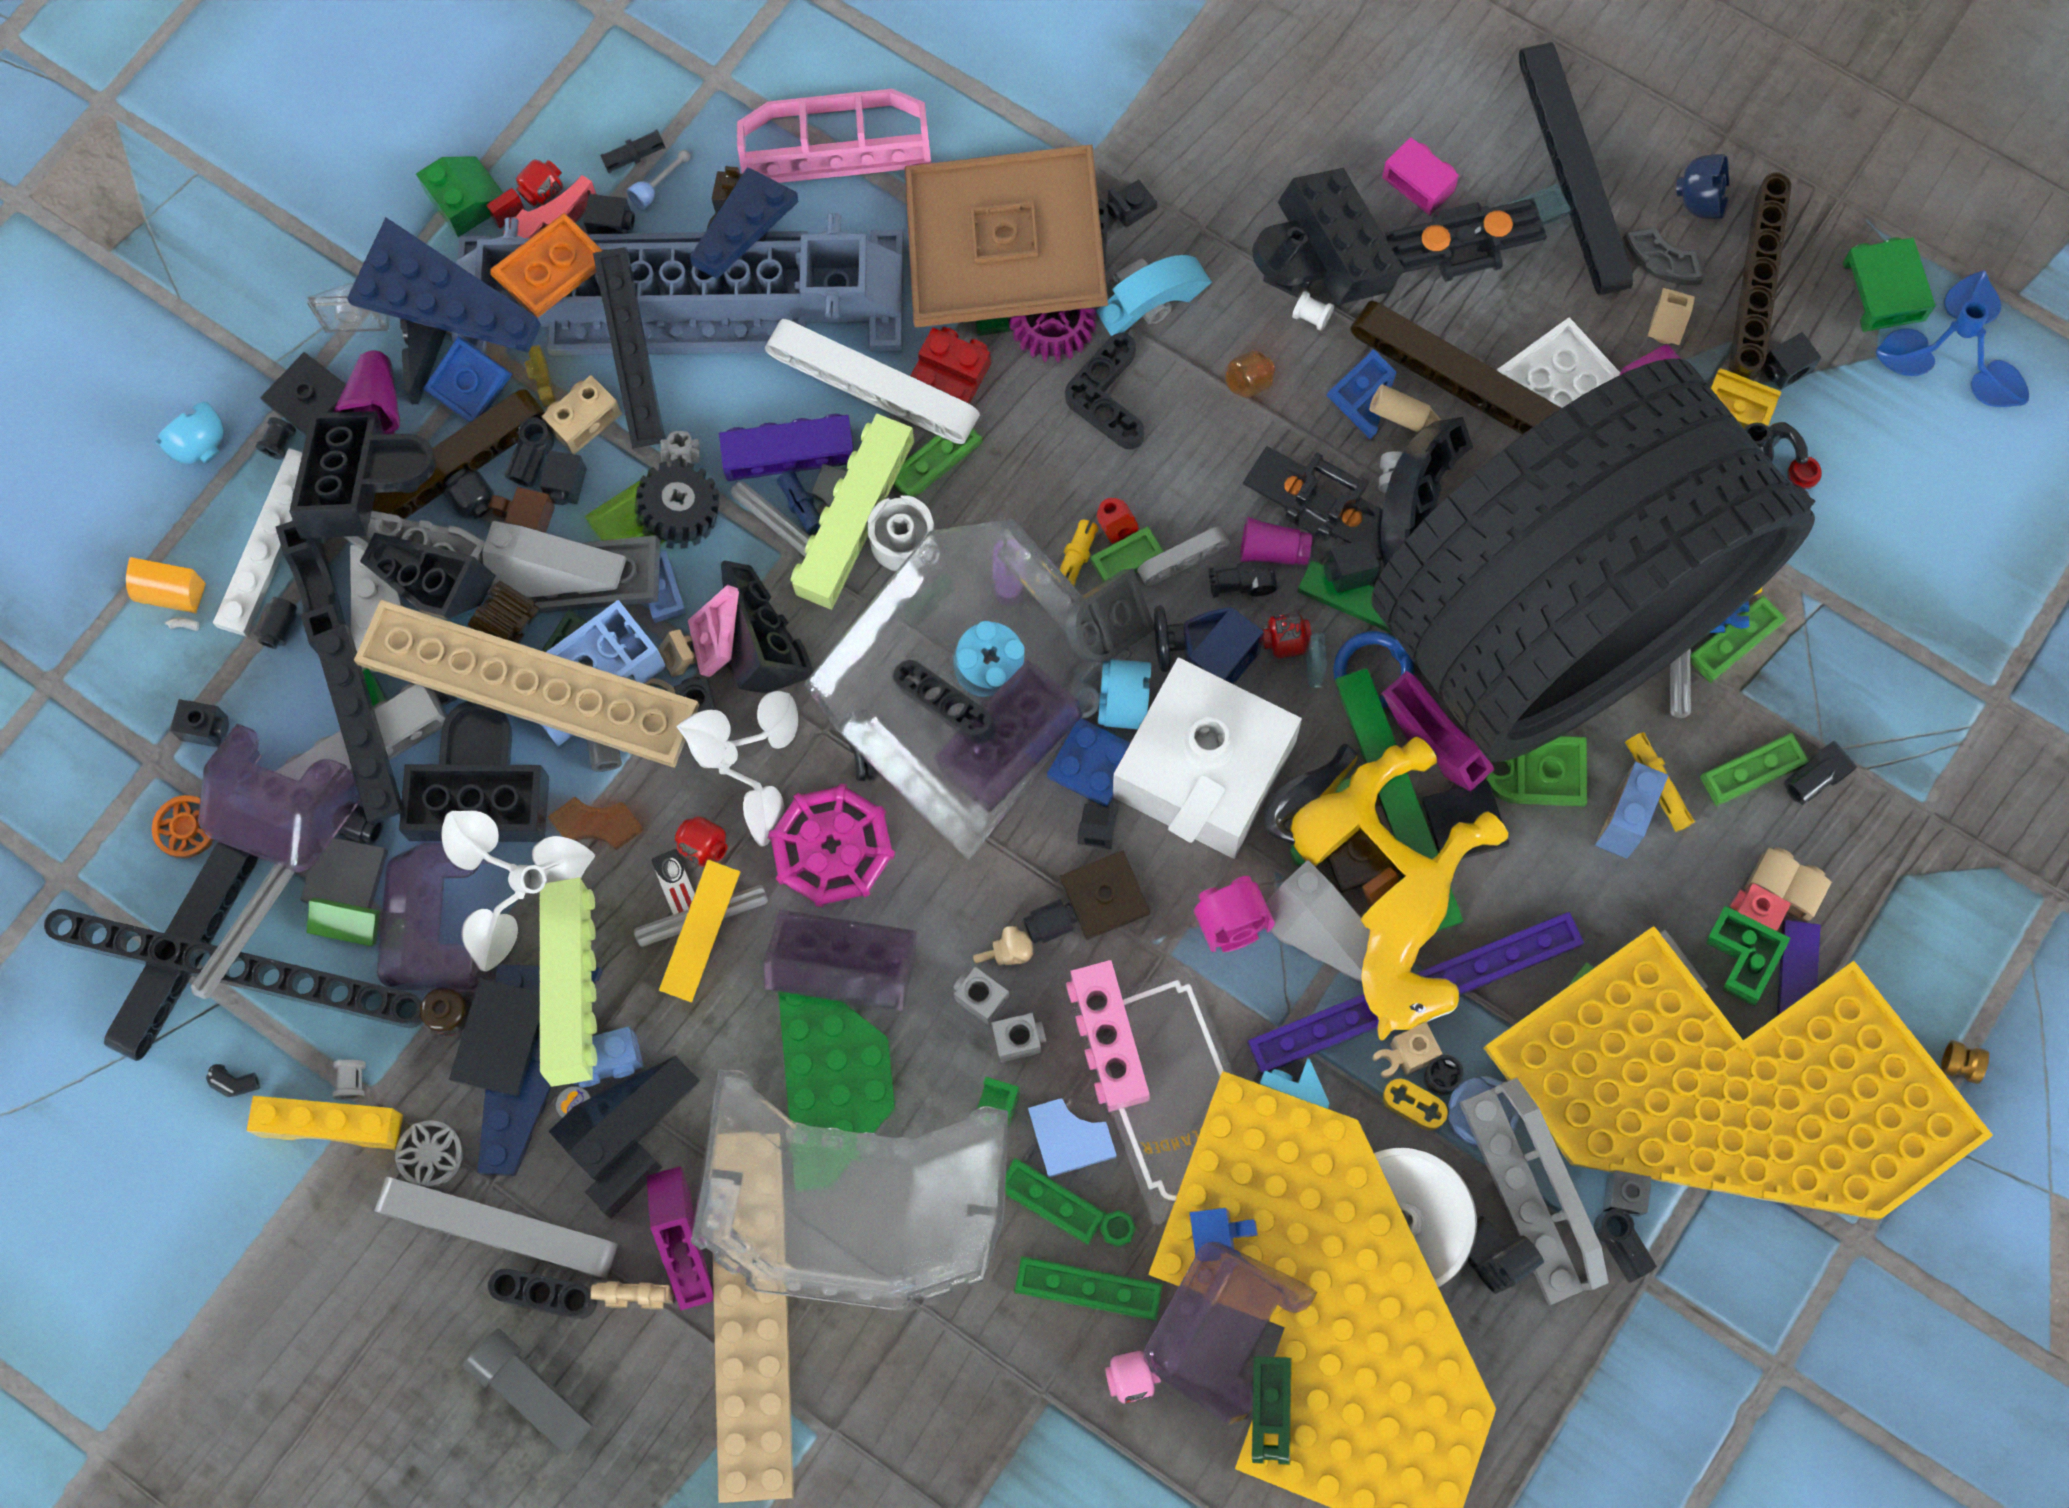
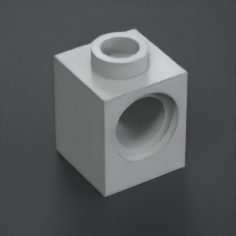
M976 967L973 968L970 974L965 971L953 987L956 990L954 993L955 1001L988 1026L1010 999L1008 990ZM976 987H983L989 991V995L985 1000L977 1002L969 997L971 991Z
M1033 1013L991 1022L1000 1063L1041 1053L1040 1043L1046 1042L1042 1021L1035 1023ZM1019 1029L1027 1031L1030 1035L1029 1040L1022 1045L1014 1044L1010 1040L1011 1034Z

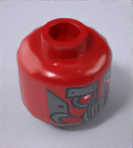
M533 159L517 175L516 183L518 187L516 191L533 207L537 204L543 206L552 201L562 191L563 183L559 178L562 172L550 160L543 163L540 160Z
M1294 612L1271 616L1268 620V628L1262 629L1264 631L1262 639L1264 649L1271 648L1272 654L1276 658L1304 655L1307 651V646L1312 645L1309 619H1303L1299 613Z
M702 816L686 819L679 826L675 834V842L677 843L679 854L701 867H705L707 860L719 862L725 856L728 845L725 843V830Z

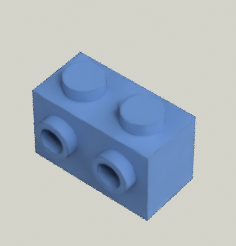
M628 1026L592 1036V1044L597 1052V1065L593 1066V1080L573 1084L581 1088L590 1087L600 1083L601 1079L612 1076L614 1078L632 1075L635 1072L634 1070L644 1068L637 1036L634 1031Z

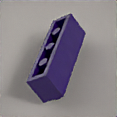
M833 413L826 415L824 418L813 420L798 418L791 423L784 424L769 422L761 424L759 427L748 429L733 427L728 429L727 432L719 433L722 467L727 482L778 475L787 471L800 472L821 469L822 464L832 467L847 465L849 457L854 451L849 414Z

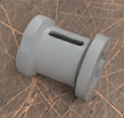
M362 1060L335 1061L333 1068L337 1070L336 1090L333 1091L334 1099L358 1100L365 1098V1092L362 1090V1070L366 1068V1062Z

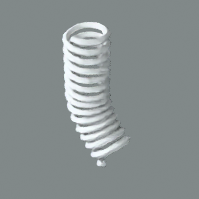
M178 617L177 619L174 618L165 622L170 630L177 627L189 628L193 631L199 629V622L187 618Z

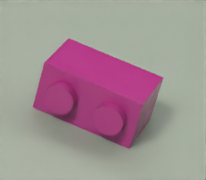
M1412 137L1385 162L1382 176L1385 181L1429 216L1455 192L1459 177L1449 163L1442 162L1432 154L1425 144L1418 143Z

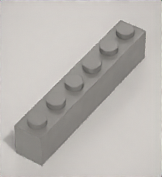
M414 683L406 685L402 688L400 694L394 698L379 702L373 706L389 761L440 730L447 717V713L434 690ZM341 730L332 736L319 739L314 744V747L307 752L290 757L285 762L286 765L278 770L261 775L257 779V783L247 789L264 822L280 829L356 781Z

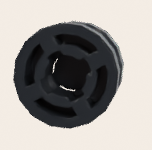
M1441 1055L1434 1058L1424 1073V1083L1427 1089L1438 1096L1451 1094L1463 1079V1067L1455 1057L1449 1055Z

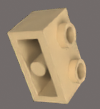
M590 375L587 379L577 382L572 387L570 393L563 399L552 403L547 408L545 414L542 415V418L550 432L571 454H575L621 416L622 412L617 400Z

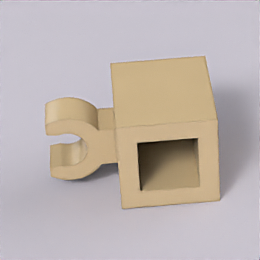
M1663 288L1651 319L1648 336L1663 344L1673 343L1680 345L1692 313L1695 297Z
M1427 1022L1394 1036L1390 1043L1393 1051L1381 1049L1373 1055L1372 1059L1377 1061L1381 1058H1386L1390 1061L1391 1067L1380 1074L1382 1078H1388L1394 1075L1398 1066H1401L1405 1076L1429 1066L1434 1058L1441 1056L1443 1053Z

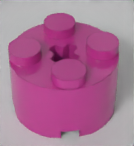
M1250 876L1239 877L1230 886L1220 890L1213 887L1201 892L1198 896L1200 902L1194 909V914L1212 952H1216V947H1221L1223 952H1230L1245 947L1259 939L1257 933L1263 928L1268 933L1275 925L1258 884L1252 882Z

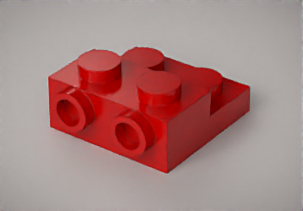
M932 327L918 352L919 360L910 376L970 404L991 365V353L987 351V346L979 340L971 339L968 343L959 339L958 333L951 328L942 327L941 330Z

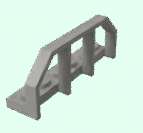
M1518 1078L1459 1102L1518 1237L1526 1236L1535 1245L1544 1259V1264L1533 1272L1548 1305L1557 1303L1582 1291L1593 1290L1608 1284L1609 1281L1600 1242L1543 1115ZM1503 1092L1519 1113L1536 1150L1523 1155L1499 1101L1498 1094ZM1538 1157L1542 1161L1563 1210L1552 1215L1548 1211L1527 1161ZM1568 1220L1582 1251L1587 1281L1580 1282L1554 1222Z

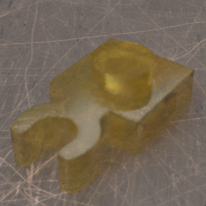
M539 344L531 346L528 353L530 360L525 361V367L529 379L536 380L539 398L542 400L543 406L547 407L556 402L547 360Z

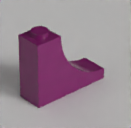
M678 1166L647 1175L650 1228L680 1311L714 1301L713 1286L697 1232L691 1193L682 1167Z

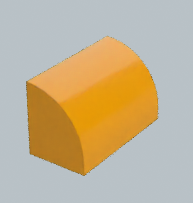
M133 557L129 558L126 571V587L129 597L134 602L197 613L206 583L193 569Z

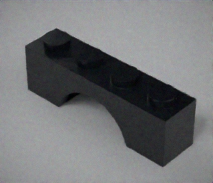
M291 521L275 527L283 555L293 573L303 605L301 618L309 645L318 654L313 636L342 624L346 625L321 538H300L294 522Z

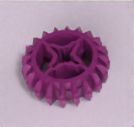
M1092 308L1037 314L1036 325L1033 328L1027 322L1030 315L1013 316L1010 320V329L1014 331L1013 338L1015 342H1020L1022 352L1030 349V356L1032 358H1035L1040 353L1044 362L1049 359V356H1054L1055 361L1059 363L1061 355L1064 354L1071 360L1073 350L1082 353L1084 350L1083 343L1090 344L1092 340L1091 333L1096 331V323L1094 322L1096 320V311ZM1073 312L1079 318L1074 329L1069 327L1068 321Z

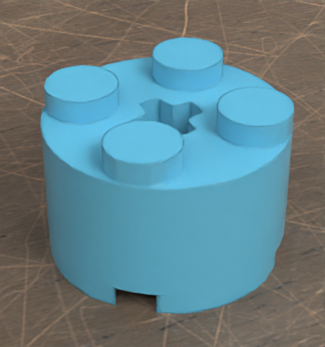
M982 621L974 625L962 635L954 653L953 666L959 684L969 693L979 697H988L1006 692L1013 686L1023 667L1024 645L1016 633L1005 625L990 621ZM990 655L994 659L987 665L983 660L984 657Z
M1110 659V661L1103 662L1098 724L1104 725V727L1139 729L1148 713L1151 662Z

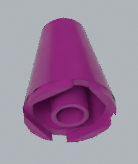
M377 350L364 352L359 356L333 413L377 411L384 433L395 434V431L399 430L400 417L391 360L384 353Z

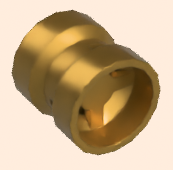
M1952 1039L1945 1048L1940 1069L1946 1075L1952 1077L1961 1075L1968 1082L1980 1084L1988 1067L1989 1051L1978 1047L1974 1049L1966 1048L1964 1043Z

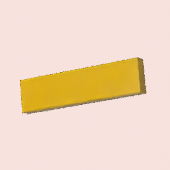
M707 860L659 991L693 1002L741 871Z

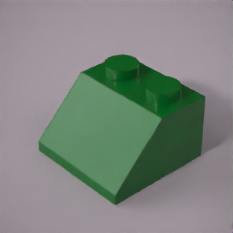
M476 156L441 157L416 173L425 194L457 237L462 236L490 218L491 214L486 205L503 194V191Z

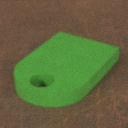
M1560 736L1529 753L1503 761L1509 767L1507 775L1498 776L1491 772L1484 779V781H1488L1491 785L1493 794L1505 802L1585 807L1587 804L1586 737Z

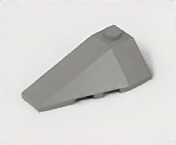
M372 511L367 536L344 537L365 551L373 534L379 533L474 556L483 564L482 550L485 542L467 531L454 526L447 528L432 525L428 521L420 520V522L401 519L397 515Z

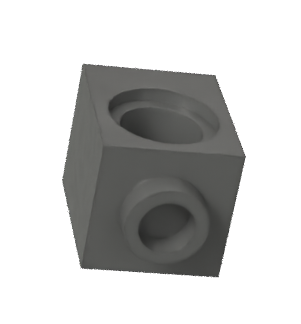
M1616 1170L1608 1174L1603 1211L1622 1209L1628 1212L1629 1215L1637 1217L1648 1212L1652 1177Z

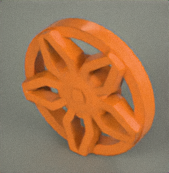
M191 795L177 796L165 802L156 812L152 821V837L155 844L167 855L175 858H191L199 855L212 845L217 832V817L211 806L204 800ZM188 802L199 804L203 809L195 810L192 813ZM182 803L186 811L180 813ZM174 807V817L162 820L164 815ZM208 814L202 821L198 822L197 819L200 816ZM210 822L209 830L206 834V832L203 829H200V827H206L207 824ZM168 825H169V830H168V831H167V830H164V829H160L161 827H164V826H168ZM160 834L171 837L169 839V848L163 844ZM200 834L204 840L198 842L194 837ZM181 840V845L175 851L177 841ZM188 841L190 842V844L196 846L193 849L185 851V849L188 847Z

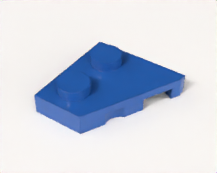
M1373 349L1326 396L1371 440L1377 433L1381 416L1370 412L1372 398L1381 384L1392 387L1397 372Z

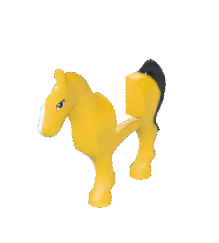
M1419 737L1412 738L1402 748L1397 745L1391 746L1385 750L1379 760L1358 767L1351 776L1349 787L1335 793L1343 778L1358 759V754L1348 744H1342L1328 764L1301 774L1283 785L1269 800L1264 816V828L1268 830L1269 834L1294 845L1305 861L1309 860L1315 867L1361 828L1405 875L1402 880L1371 906L1360 919L1364 926L1370 929L1367 951L1363 960L1361 980L1366 1002L1370 1010L1378 1016L1377 1030L1381 1041L1394 1029L1410 1030L1425 1022L1452 1013L1457 1008L1459 990L1456 984L1442 978H1425L1412 973L1411 968L1416 960L1419 949L1435 934L1446 916L1453 875L1464 854L1474 847L1480 845L1498 846L1508 839V831L1504 824L1492 813L1484 812L1474 823L1459 822L1452 827L1444 847L1435 858L1431 859L1398 841L1379 822L1375 803L1382 787L1396 776L1411 770L1425 772L1437 763V757L1432 748ZM1292 819L1289 831L1286 829L1285 823Z

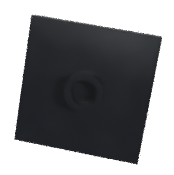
M303 352L260 399L306 436L311 413H333L346 384Z
M1488 781L1480 782L1472 791L1460 787L1425 796L1422 799L1438 853H1440L1448 840L1452 827L1459 822L1474 823L1484 812L1492 813L1502 822L1491 785ZM1506 839L1498 846L1480 845L1467 851L1461 859L1506 848L1510 844L1509 840Z

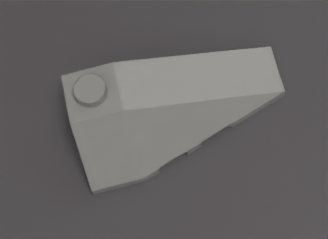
M492 521L482 550L483 565L496 575L487 593L489 597L494 596L490 591L499 581L509 585L527 598L539 596L552 598L558 597V594L577 592L578 594L614 590L618 587L627 560L625 556L527 527Z
M1307 860L1282 883L1266 902L1275 922L1270 932L1279 941L1304 951L1311 958L1323 961L1340 970V973L1362 984L1363 960L1367 951L1370 929L1364 926L1360 920L1361 917L1338 890Z

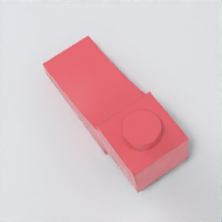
M581 175L572 186L549 203L528 212L522 209L516 217H513L519 220L518 236L532 238L564 212L576 223L586 211L589 194L597 195L592 181Z

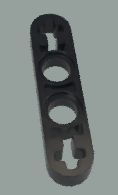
M906 660L897 665L893 672V679L899 689L909 698L971 742L983 744L994 737L997 726L991 714L985 708L917 661ZM908 675L912 677L916 676L919 680L918 685H916V683L912 681L910 678L906 677ZM931 688H941L937 697L925 699L927 691ZM957 703L964 704V708L959 714L955 716L948 715L950 707ZM973 718V720L977 722L979 725H985L982 728H974L970 722V719Z

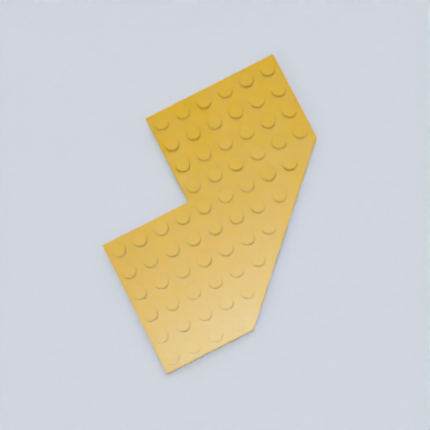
M1655 926L1634 939L1484 1047V1050L1508 1081L1518 1078L1539 1107L1556 1146L1572 1166L1611 1173L1616 1170L1652 1177L1651 1180L1873 1220L1885 1217L1993 1136L1855 961L1846 965L1749 1037L1742 1040Z
M1222 1071L1148 1275L1285 1327L1274 1357L1292 1358L1290 1465H1279L1278 1461L1264 1460V1464L1252 1463L1251 1422L1235 1469L1331 1508H1463L1496 1407L1359 1121ZM1227 1208L1230 1213L1231 1223L1252 1219L1256 1221L1258 1236L1233 1238L1235 1254L1227 1255V1262L1206 1264L1205 1258L1199 1259L1195 1256L1190 1212ZM1265 1433V1445H1278V1434Z

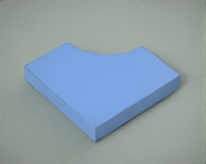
M1062 1098L1028 1108L1048 1178L1116 1158V1152L1106 1122L1091 1123L1077 1118L1068 1110Z

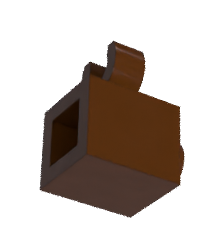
M518 486L512 501L493 495L488 506L490 509H493L492 514L494 516L506 518L505 523L527 527L544 533L547 531L555 509L549 494Z

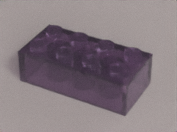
M1029 659L983 706L996 723L997 730L994 737L983 744H976L957 732L934 756L940 772L988 813L1012 791L1083 716L1079 700ZM973 718L970 719V722L974 728H982L985 725H979L977 722L973 720Z
M779 909L764 960V989L903 1011L916 959L917 931Z

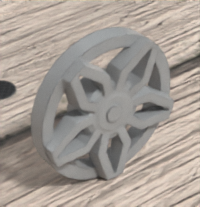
M434 1120L413 1124L399 1139L395 1152L396 1165L401 1175L410 1183L426 1188L437 1187L448 1182L459 1170L463 1159V1145L459 1135L450 1126ZM437 1127L443 1130L434 1134L433 1138H431V1134L426 1128ZM419 1130L425 1135V1140L421 1142L418 1141L417 1131ZM448 1134L444 1143L440 1144L438 1142L439 1138ZM412 1136V1142L416 1145V1148L408 1147L404 1149L407 1141ZM453 1140L456 1147L455 1159L448 1152L444 1151L449 1148ZM414 1153L413 1159H403V1156ZM444 1157L452 1164V1166L441 1165V1163L444 1160ZM418 1164L415 1168L416 1179L408 1173L404 1165L414 1166ZM424 1167L428 1171L423 1180H421V1170ZM437 1167L438 1170L448 1171L442 1177L430 1181L435 1173L434 1168Z

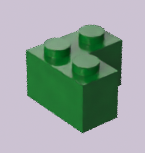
M1724 906L1706 942L1707 945L1737 959L1722 991L1755 1007L1791 938Z

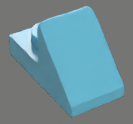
M1309 1058L1306 1061L1298 1083L1293 1082V1077L1286 1072L1273 1069L1272 1073L1264 1071L1260 1085L1328 1109L1329 1101Z

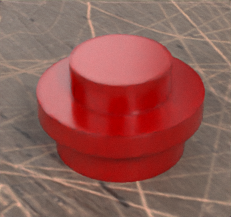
M1808 457V462L1805 464H1799L1795 459L1788 467L1787 476L1794 486L1810 489L1820 481L1822 470L1818 461L1812 457Z

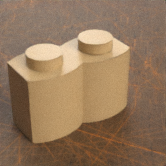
M1768 848L1762 853L1744 889L1747 890L1754 883L1791 903L1786 914L1807 923L1815 916L1832 882L1825 877V873L1818 867L1800 865L1787 850Z

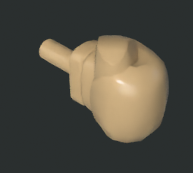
M1017 926L1005 927L1001 939L993 941L994 950L975 954L973 958L975 963L996 958L999 966L1026 963L1033 955L1030 935L1028 932L1018 930Z

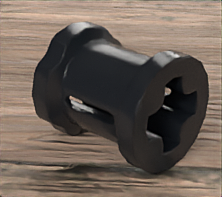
M270 417L267 422L269 427L262 441L257 442L255 447L267 456L281 460L285 455L283 450L290 436H294L297 430L282 419Z

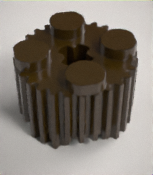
M499 581L490 591L494 594L493 598L489 597L482 606L477 608L467 626L471 629L520 644L525 636L522 631L527 624L530 625L534 621L541 608L509 585Z

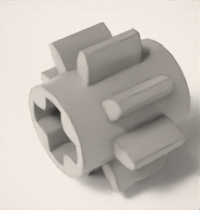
M675 431L668 435L667 440L661 439L660 456L662 463L669 462L670 467L673 466V461H681L680 467H687L688 462L692 464L693 462L699 463V439L691 440L689 432Z

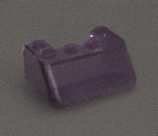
M236 724L204 766L199 826L206 836L288 870L294 872L305 871L316 863L360 803L361 798L356 781L345 764L331 759H321L314 762L299 781L256 765L262 757L258 751L259 737L251 728Z
M422 843L394 856L387 864L377 965L378 979L386 987L397 990H434L446 987L455 991H476L479 980L471 974L472 957L470 953L460 945L439 944L444 878L469 877L478 870L479 866L473 870H466L456 866L447 857L443 843ZM483 858L480 864H492V863L487 862V861Z

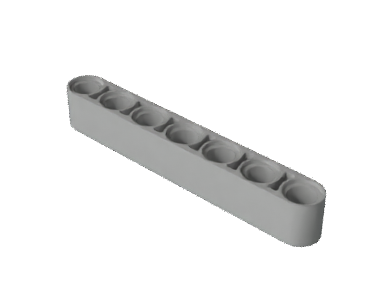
M390 1177L385 1178L374 1212L606 1280L618 1246L617 1243Z

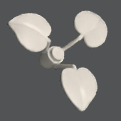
M782 691L770 692L761 699L758 705L757 719L759 726L764 731L758 735L727 741L731 731L730 723L727 717L718 710H704L695 713L677 726L686 739L692 755L701 767L719 768L720 774H727L754 788V790L748 791L744 797L743 811L747 826L760 847L766 846L771 841L768 839L769 831L776 827L785 813L783 798L775 787L765 786L762 788L759 782L731 770L729 767L737 760L738 752L736 746L764 740L768 737L770 745L775 749L787 746L793 740L798 727V711L790 693Z
M450 811L446 815L442 826V843L450 861L462 869L473 870L479 866L484 858L487 862L510 871L508 882L515 891L514 895L497 905L494 912L488 909H478L472 912L463 924L461 935L466 951L480 970L488 971L504 960L513 948L518 934L515 918L508 914H500L501 911L516 900L523 899L525 893L541 891L545 883L581 878L587 866L594 859L595 854L577 841L565 837L552 836L542 839L534 846L532 859L535 865L516 866L488 854V852L496 847L499 836L495 822L488 815L478 811Z

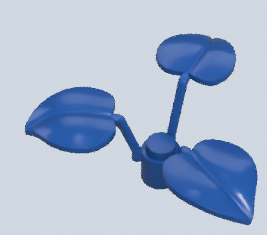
M1985 270L1964 278L1948 291L1944 300V307L1950 316L1957 319L1951 323L1950 327L1934 344L1928 346V339L1924 334L1914 329L1904 328L1890 333L1875 351L1878 359L1893 372L1905 376H1919L1929 372L1934 367L1935 358L1931 352L1937 350L1954 331H1957L1963 338L1977 336L1978 369L1981 372L1975 374L1971 381V389L1975 397L1982 403L1993 407L2022 406L2029 401V390L2026 382L2013 365L2002 360H1994L1987 367L1984 364V336L1986 330L1983 326L1995 320L2001 311L2000 298L1991 285Z

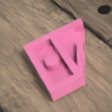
M730 585L724 587L688 619L699 673L704 676L711 677L731 660L739 591L738 588Z

